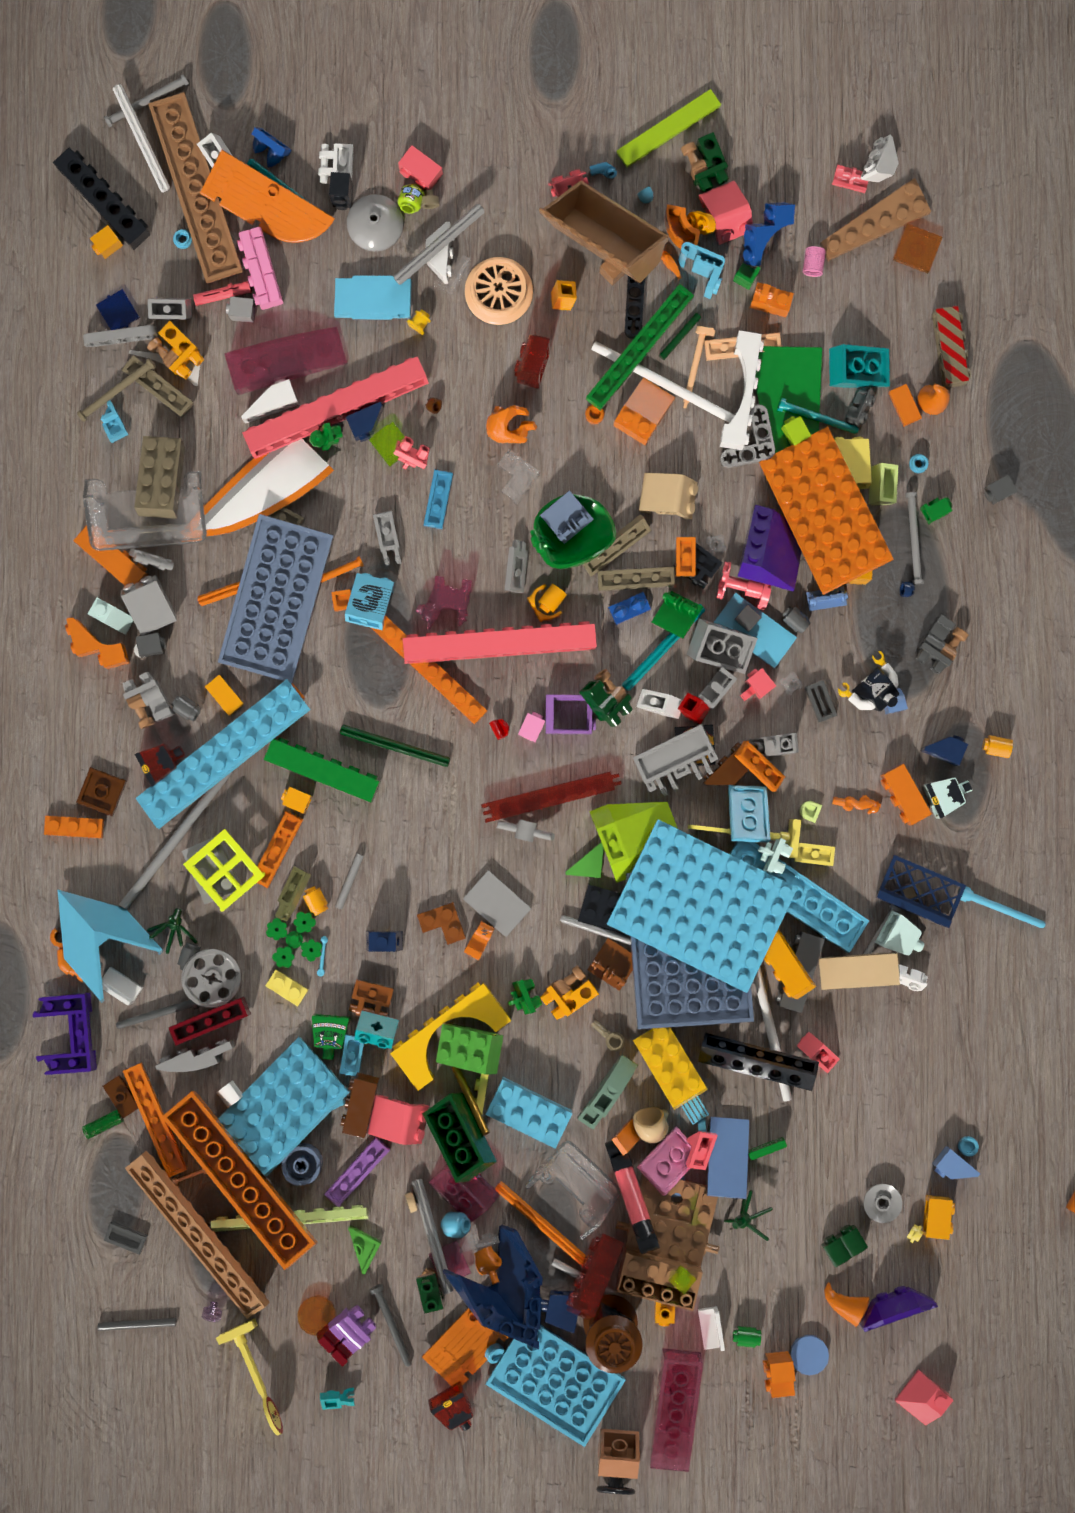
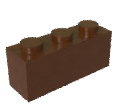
M357 1072L355 1078H351L349 1090H352L351 1096H347L344 1106L348 1109L347 1113L343 1114L340 1124L344 1126L342 1133L365 1138L379 1077Z

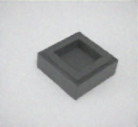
M747 605L734 620L749 632L762 617Z

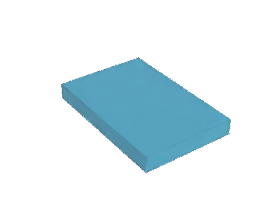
M729 785L731 841L770 842L767 786Z

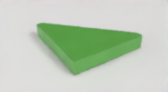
M602 842L568 869L565 875L601 878Z
M350 1225L348 1230L350 1231L362 1274L365 1275L382 1241Z

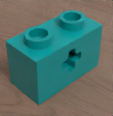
M361 1011L354 1040L363 1044L377 1045L384 1049H392L399 1020Z

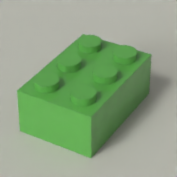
M442 1024L436 1063L485 1075L497 1074L504 1035L457 1024Z

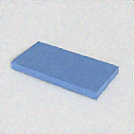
M710 1117L709 1133H715L718 1136L708 1162L707 1196L746 1199L749 1120Z

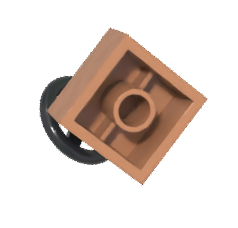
M600 1429L598 1476L609 1477L608 1486H597L596 1490L601 1493L634 1495L635 1489L624 1487V1478L638 1479L640 1463L639 1432Z

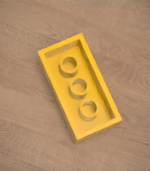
M670 1027L652 1028L633 1040L674 1110L708 1090Z

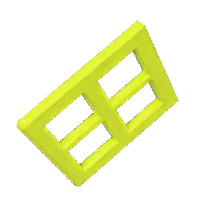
M226 829L221 831L183 864L220 907V911L227 909L265 876V872H262ZM225 840L236 855L223 865L212 850ZM206 855L219 868L207 880L195 867ZM240 861H243L254 874L242 885L229 872ZM224 875L237 889L225 900L212 887Z

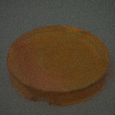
M321 1295L305 1299L297 1313L301 1329L307 1334L317 1336L316 1333L336 1317V1310L332 1301Z

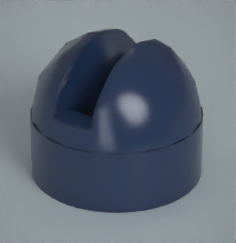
M902 582L900 585V596L911 597L914 595V584Z

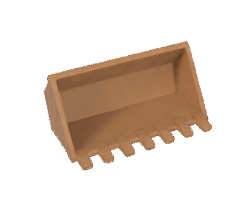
M579 181L546 207L539 209L540 213L554 228L639 283L659 264L665 244L669 239L668 235L583 181Z

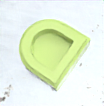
M806 801L800 806V815L804 819L815 823L822 805L813 801Z

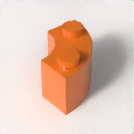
M667 204L665 226L672 242L680 250L685 242L698 245L701 230L694 228L688 222L686 208Z

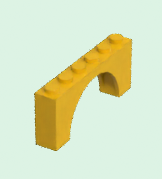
M477 982L469 988L471 992L466 996L461 994L454 1000L455 1004L450 1008L447 1005L438 1012L440 1015L437 1018L433 1019L431 1017L423 1023L425 1027L418 1031L416 1028L407 1035L409 1039L405 1042L400 1040L392 1046L393 1051L390 1054L418 1091L434 1079V1075L428 1065L427 1047L432 1034L439 1026L454 1018L471 1017L485 1022L497 1032L511 1021L510 1016L484 982L481 985Z

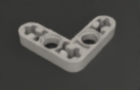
M763 405L754 406L750 412V415H752L751 424L755 444L744 446L743 450H725L720 457L723 467L732 468L757 463L774 455L775 446L768 411ZM757 409H759L760 412L764 413L761 416V421H766V424L761 423L757 426L755 425V423L759 422L758 416H754ZM759 428H765L768 431V435L765 438L758 436L757 430ZM764 447L771 449L768 456L765 453H761L758 455L759 458L756 459L754 448H758L757 452L763 451ZM750 450L753 454L752 459L745 460L742 457V452ZM736 452H739V460L741 462H737L738 458L732 459L730 464H728V461H724L726 454L734 457L737 455Z

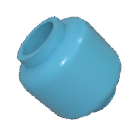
M448 1212L441 1220V1229L447 1237L463 1238L471 1228L470 1219L465 1213Z

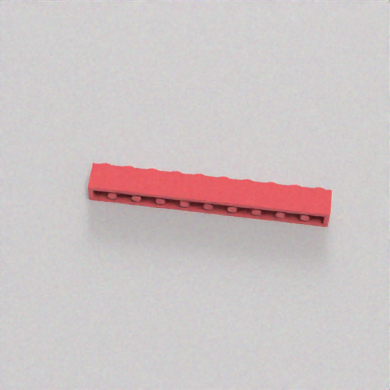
M418 356L408 358L397 366L392 365L383 372L371 374L367 379L355 381L350 386L339 388L334 393L321 396L309 404H302L298 409L286 411L275 419L271 418L261 425L249 427L242 434L252 456L256 459L309 436L313 431L320 430L324 423H330V426L346 420L348 415L378 402L383 404L429 383Z
M589 621L579 622L578 625L572 626L571 623H561L559 627L544 624L540 625V628L522 626L518 630H514V627L502 628V631H495V629L489 628L478 633L475 630H466L464 634H456V631L445 632V635L427 633L424 637H418V634L406 635V638H403L405 664L595 650L597 647L595 624H590Z

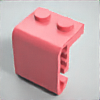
M735 181L699 194L702 208L706 207V213L711 214L715 219V236L719 245L743 236L745 225L753 224L750 205Z
M376 1095L368 1134L402 1145L422 1144L426 1120L422 1113L427 1111L429 1106L425 1104H410L397 1099L390 1100L387 1096Z

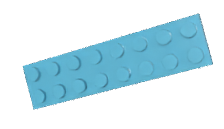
M737 842L729 853L763 870L766 862L760 860L762 853L758 849L761 846L755 842ZM778 859L779 862L786 865L783 873L776 874L771 872L769 874L798 888L787 912L845 952L850 953L869 920Z

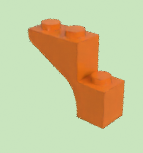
M72 617L66 619L67 624L65 628L67 634L71 635L72 638L70 646L73 654L76 653V656L84 657L100 652L98 655L99 663L106 669L130 663L124 644H102L79 620Z

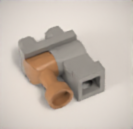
M149 672L139 676L143 684L139 687H136L133 679L122 683L125 691L123 696L128 706L135 709L141 720L138 722L140 729L147 728L155 723L152 717L147 716L144 707L148 705L152 710L155 721L160 722L175 715L159 682L154 680Z

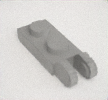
M392 511L373 514L385 566H390L387 551L392 550L395 552L397 564H402Z

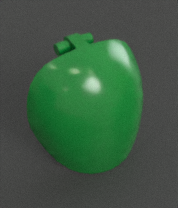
M573 494L594 520L565 544L560 541L555 532L540 516L562 496L551 500L538 512L533 524L534 529L530 531L532 536L531 542L547 565L558 569L583 565L598 557L615 542L616 528L609 512L600 502L587 496Z

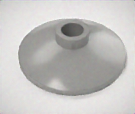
M888 1184L872 1186L866 1192L863 1201L866 1214L872 1220L879 1223H888L896 1219L902 1210L903 1204L900 1193ZM880 1199L885 1200V1203L883 1205L878 1204V1201Z

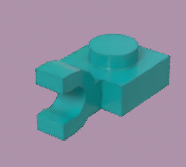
M354 1388L344 1390L343 1394H340V1391L333 1390L320 1393L322 1410L342 1408V1405L355 1406L354 1398H348V1396L355 1395Z

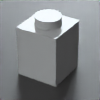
M230 297V302L226 304V314H228L232 321L254 323L256 304L253 299Z

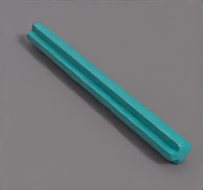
M704 607L695 621L705 612L706 609ZM670 633L622 683V686L627 691H630L680 637Z

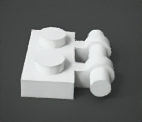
M328 144L321 145V151L319 152L321 165L318 169L320 183L326 184L331 172L350 173L352 179L353 144H334V151H329ZM333 159V168H328V160Z

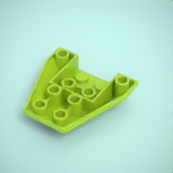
M668 802L607 804L589 811L616 883L626 880V873L632 872L657 819L677 828Z

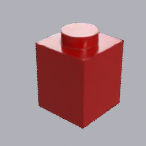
M690 693L686 694L677 708L685 718L701 725L710 711V708L702 699Z

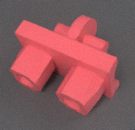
M837 165L832 185L865 193L868 181L861 179L863 171L857 170L855 167L849 168Z
M407 436L401 441L398 440L393 454L397 455L398 460L403 462L402 468L407 469L409 465L413 468L418 466L425 469L430 448L425 445H420L418 450L413 448L414 441Z

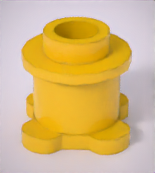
M422 309L420 311L416 310L412 320H407L408 326L423 335V329L427 323L431 322L429 319L430 315Z

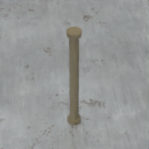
M148 358L145 364L86 409L78 411L77 415L85 422L89 415L147 371L156 368L153 361Z

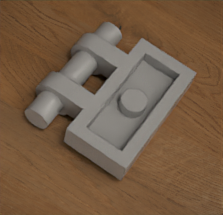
M134 548L130 549L129 555L134 557L133 561L144 565L151 564L153 567L161 570L173 569L174 563H171L172 560Z

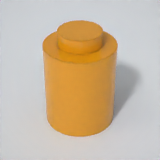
M551 584L538 601L540 604L539 608L547 614L549 612L554 613L567 594L558 586Z
M989 735L988 738H984L982 749L985 750V754L1009 758L1013 749V740Z

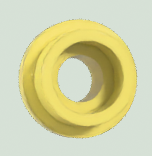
M914 1224L907 1235L911 1243L914 1240L918 1242L924 1232L921 1231V1225L917 1226Z

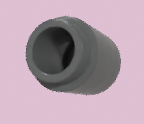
M789 606L782 614L784 616L782 620L800 634L811 623L808 617L796 606L793 608Z
M184 695L177 696L171 704L173 706L172 711L186 720L195 721L201 712V708L198 707L199 705Z
M186 942L185 947H182L177 963L180 965L181 970H183L189 958L200 951V946ZM199 958L196 959L194 962L195 968L197 967Z

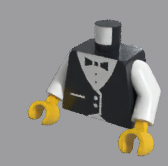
M878 651L882 656L880 660H876L872 656L874 662L877 665H881V668L877 667L852 690V693L847 683H842V686L847 689L846 691H841L838 688L839 695L841 697L847 696L848 700L860 710L874 709L880 712L887 706L894 707L898 702L897 696H899V692L896 689L899 685L898 676L890 664H886L885 657L881 651Z

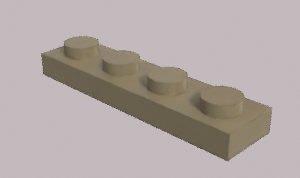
M133 355L122 368V371L129 376L144 363ZM152 369L135 380L181 418L184 417L194 404Z
M640 514L616 533L615 542L607 550L590 562L583 564L591 577L651 531L644 517Z
M674 567L597 571L598 591L675 587Z

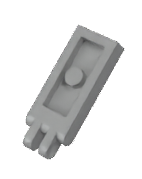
M515 539L509 548L505 590L524 593L528 556L524 541Z

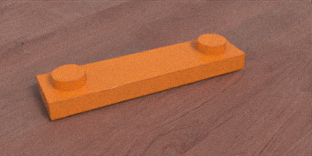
M288 811L285 812L257 866L262 872H265V876L257 882L258 884L269 888L304 821L303 819Z

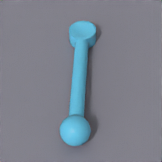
M326 936L321 937L322 949L320 967L317 971L318 976L325 974L323 966L325 947L328 942Z

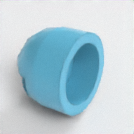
M647 187L637 194L643 203H650L654 197L651 187Z

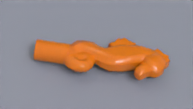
M863 795L859 798V801L851 796H847L844 799L833 796L832 804L843 806V809L846 811H851L855 807L858 810L869 809L867 813L871 814L877 813L881 808V804L878 801L870 799L867 795Z

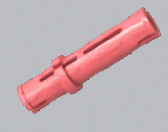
M249 281L234 285L230 283L226 287L193 294L195 305L199 306L252 293Z

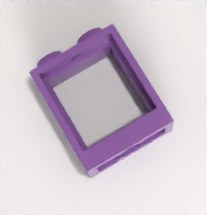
M546 695V734H592V730H596V719H592L593 710L588 704L587 729H554V701L585 700L581 695Z

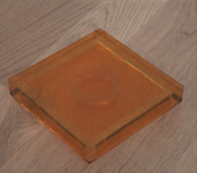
M907 223L893 261L928 274L943 237Z

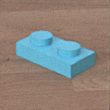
M346 1034L339 1074L356 1076L357 1072L360 1073L364 1044L354 1040L355 1036Z

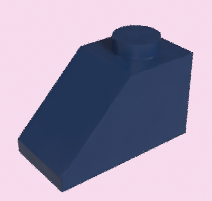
M381 402L346 416L356 442L359 440L360 442L366 441L371 438L370 435L374 434L383 412Z
M953 735V737H947L924 746L920 751L954 766H959L968 744L964 742L963 738Z

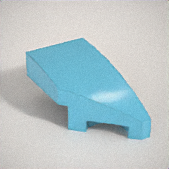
M109 400L107 402L108 407L101 420L110 442L113 443L129 434L113 403Z

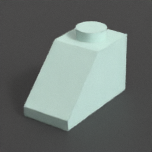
M98 597L88 612V615L125 635L133 623L130 615Z

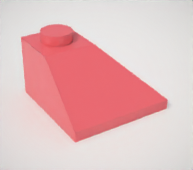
M919 1369L895 1398L898 1404L924 1425L941 1417L954 1401L949 1393Z

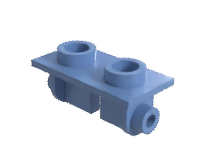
M844 586L838 587L824 595L821 590L806 592L809 611L847 605L846 599H848V594Z

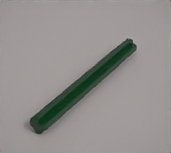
M342 725L340 729L341 735L444 767H448L450 763V758L354 727Z

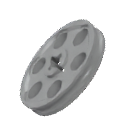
M218 949L199 951L189 958L183 968L181 976L182 987L189 999L197 1005L208 1008L224 1005L235 996L240 986L241 974L239 966L224 951ZM216 955H222V964L215 965L213 958ZM198 958L204 960V966L201 969L194 967V962ZM229 969L235 971V976L231 980L225 977V973ZM212 973H214L213 976L221 982L215 980L209 983V980L206 977L201 976V974L205 976H211ZM190 977L197 978V984L194 987H188L187 980ZM222 987L228 989V995L224 998L218 996V991ZM203 991L209 993V999L205 1002L199 1000V995Z

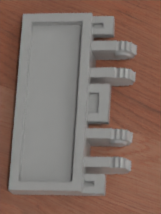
M702 724L633 757L649 792L657 789L654 782L656 780L664 796L668 795V789L662 778L667 776L672 789L677 791L679 786L674 775L676 779L692 773L688 764H691L696 777L700 780L703 776L696 762L702 760L707 773L710 775L713 773V769L708 758L711 763L719 760Z

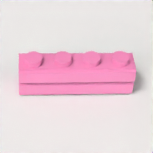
M261 227L240 232V239L237 240L240 251H244L245 257L242 258L245 269H249L251 274L247 277L250 287H254L256 291L253 294L255 304L260 305L262 310L282 305V296Z

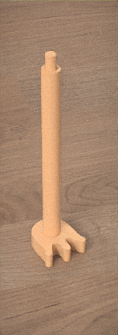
M696 327L695 333L699 334L686 387L691 392L705 336L714 338V328ZM684 399L683 408H687V405L690 402Z

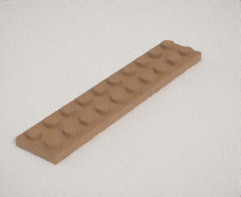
M185 93L148 103L206 283L242 273L243 270L222 206L219 205V197L217 196L215 202L200 194L210 174L207 159L197 145L200 142V138Z
M147 1150L125 1168L247 1319L270 1303L264 1292L260 1291L254 1280L247 1275L241 1264L234 1259L229 1249L221 1243L216 1233L208 1227L203 1217L195 1211L191 1202L186 1200L180 1189L173 1184L167 1173L160 1168L155 1158Z

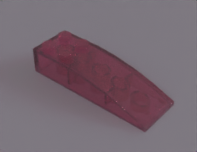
M337 327L286 336L224 353L234 389L238 395L274 385L280 379L293 380L348 364Z
M662 1348L650 1468L689 1472L703 1368L701 1352Z

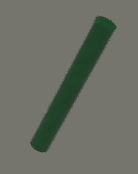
M698 313L692 316L659 354L662 360L669 356L701 319Z

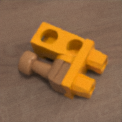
M169 321L158 334L172 346V349L167 351L162 347L163 343L158 337L149 342L147 349L152 353L157 352L163 359V363L176 376L179 375L186 380L192 373L186 367L190 361L198 367L204 361V358L199 353V349Z
M578 965L572 968V974L564 979L554 981L540 996L545 1005H548L553 1000L557 1002L558 1006L551 1011L556 1020L565 1015L568 1017L599 995V992L589 979L575 990L570 987L577 979L582 981L586 978V975Z

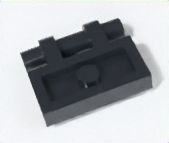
M696 543V568L700 572L698 575L686 577L693 581L692 584L704 589L708 583L702 579L703 576L706 575L712 578L723 562Z

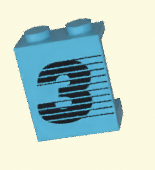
M357 573L346 608L345 621L383 630L384 617L390 596L394 592V582L388 578L373 577L368 573Z

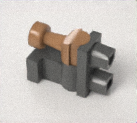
M941 614L936 618L917 649L919 651L915 660L925 664L928 658H931L935 662L930 669L934 673L940 674L953 662L957 655L956 648L960 641H965L969 635L964 630L956 627L952 632L953 639L946 643L944 641L956 624Z

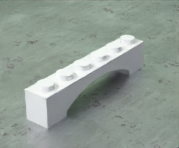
M740 330L737 334L734 354L738 355L742 364L744 392L738 412L731 422L724 424L722 428L720 447L743 450L744 445H748L750 434L746 432L747 426H751L752 415H749L750 408H753L755 403V396H752L753 389H757L758 378L755 377L756 371L760 370L761 359H758L759 352L763 351L764 341L761 340L762 334Z

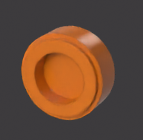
M590 405L585 412L586 420L591 424H599L604 418V410L600 411L595 406Z

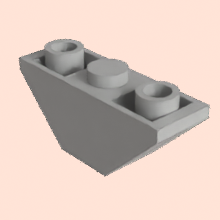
M797 733L749 739V742L764 757L799 752Z

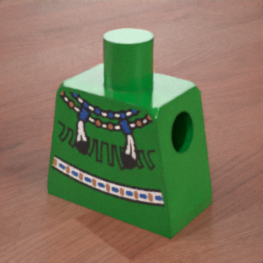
M312 1015L314 1047L323 1048L322 1059H334V1049L343 1048L350 1016Z

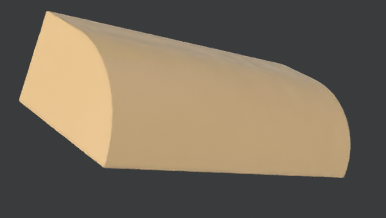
M898 952L819 958L822 990L900 985Z

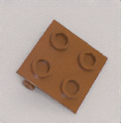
M607 938L587 970L620 991L633 971L632 953Z

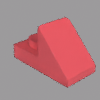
M698 1131L686 1139L691 1145L686 1161L688 1168L706 1170L718 1136L717 1134Z

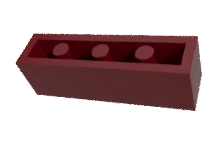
M243 996L169 1027V1031L176 1046L251 1015V1012Z

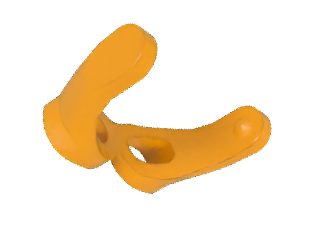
M546 584L536 588L527 597L540 622L554 619L562 614L559 611L549 616L537 610L535 595L538 591L547 587Z

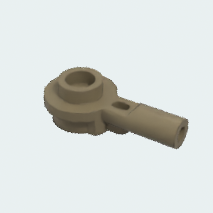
M597 1020L592 1023L591 1026L606 1038V1045L610 1050L619 1051L623 1048L625 1039L621 1033H611Z

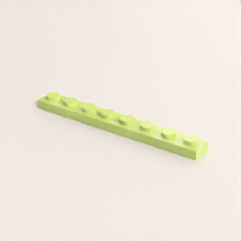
M354 1205L352 1209L333 1207L331 1211H325L323 1208L313 1209V1212L305 1213V1210L294 1211L303 1224L369 1219L368 1210L363 1208V1205ZM237 1215L236 1219L217 1217L216 1220L211 1221V1229L214 1232L251 1229L240 1215Z

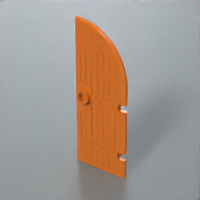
M221 150L200 194L215 202L217 196L222 199L219 204L220 206L251 225L254 224L255 220H258L260 222L258 227H261L263 232L285 242L299 243L312 240L324 233L335 220L328 213L224 150Z
M467 1308L422 1355V1358L458 1391L469 1380L465 1373L469 1371L473 1375L487 1361L485 1357L487 1348L497 1343L496 1340L498 1338L505 1342L509 1337L482 1326L471 1310Z

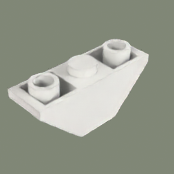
M891 134L885 138L880 137L874 142V147L869 154L868 161L861 175L862 180L880 182L894 175L898 166V158Z
M445 222L426 239V247L451 227L450 222ZM451 242L427 262L430 269L444 284H448L449 277H452L450 259H453L454 248L451 247Z

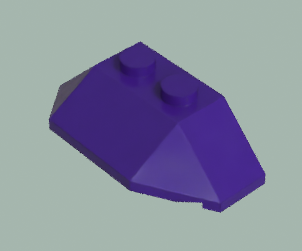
M899 1286L894 1289V1292L877 1294L876 1298L871 1300L860 1325L863 1331L867 1332L937 1308L938 1305L933 1298L910 1287Z

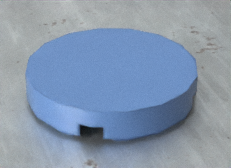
M808 1334L794 1341L790 1349V1356L797 1371L805 1375H815L824 1370L828 1364L829 1352L823 1340Z

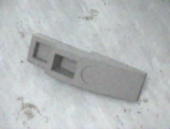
M225 1038L216 1042V1047L209 1049L207 1046L198 1050V1055L194 1048L188 1050V1047L177 1051L178 1055L173 1058L168 1055L159 1059L160 1063L155 1067L157 1070L167 1072H188L218 1064L221 1061L218 1055L234 1048L235 1044L233 1040L227 1041Z

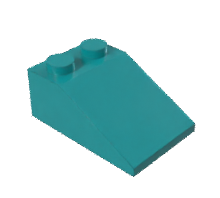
M846 344L829 348L830 387H890L889 349Z

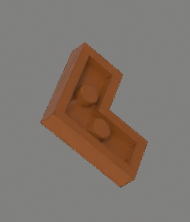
M454 902L417 914L423 933L441 927L447 945L466 939Z

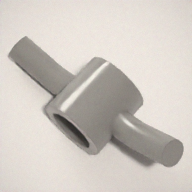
M520 819L518 825L499 820L497 822V828L516 832L515 838L533 842L534 837L551 841L555 838L554 833L537 830V823Z

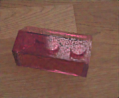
M447 1164L429 1182L457 1212L465 1213L470 1222H473L485 1213L500 1196L481 1174L470 1181L456 1183Z

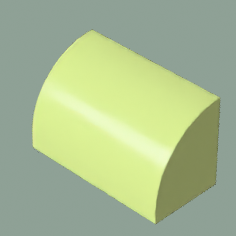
M880 463L871 466L872 483L869 487L868 504L890 505L897 503L898 465Z

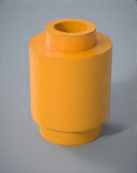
M312 886L304 891L305 895H303V898L310 912H313L315 916L328 910V902L320 887L316 889L315 886Z

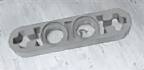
M146 325L88 333L83 335L84 346L97 347L150 340L158 337L156 326Z

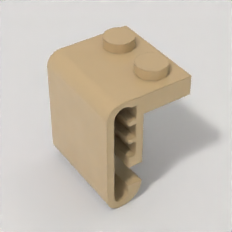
M644 473L639 512L651 514V511L657 514L678 515L684 519L692 520L693 513L695 512L694 503L695 496L698 493V482L682 474Z

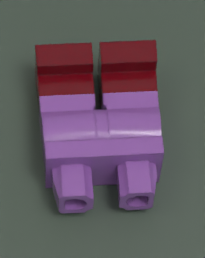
M358 1305L350 1310L345 1308L341 1314L316 1333L317 1342L328 1353H331V1356L342 1367L348 1362V1358L371 1340L370 1334L376 1329V1324L371 1318H368L363 1323L359 1321L364 1316V1312Z

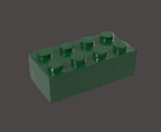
M463 1093L449 1094L422 1113L456 1183L470 1181L497 1162L485 1136L481 1133Z

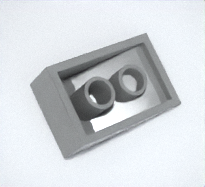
M699 618L687 655L695 661L745 674L758 638Z

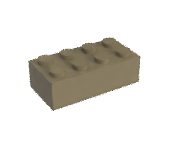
M143 436L134 506L138 516L177 519L185 446L181 438Z

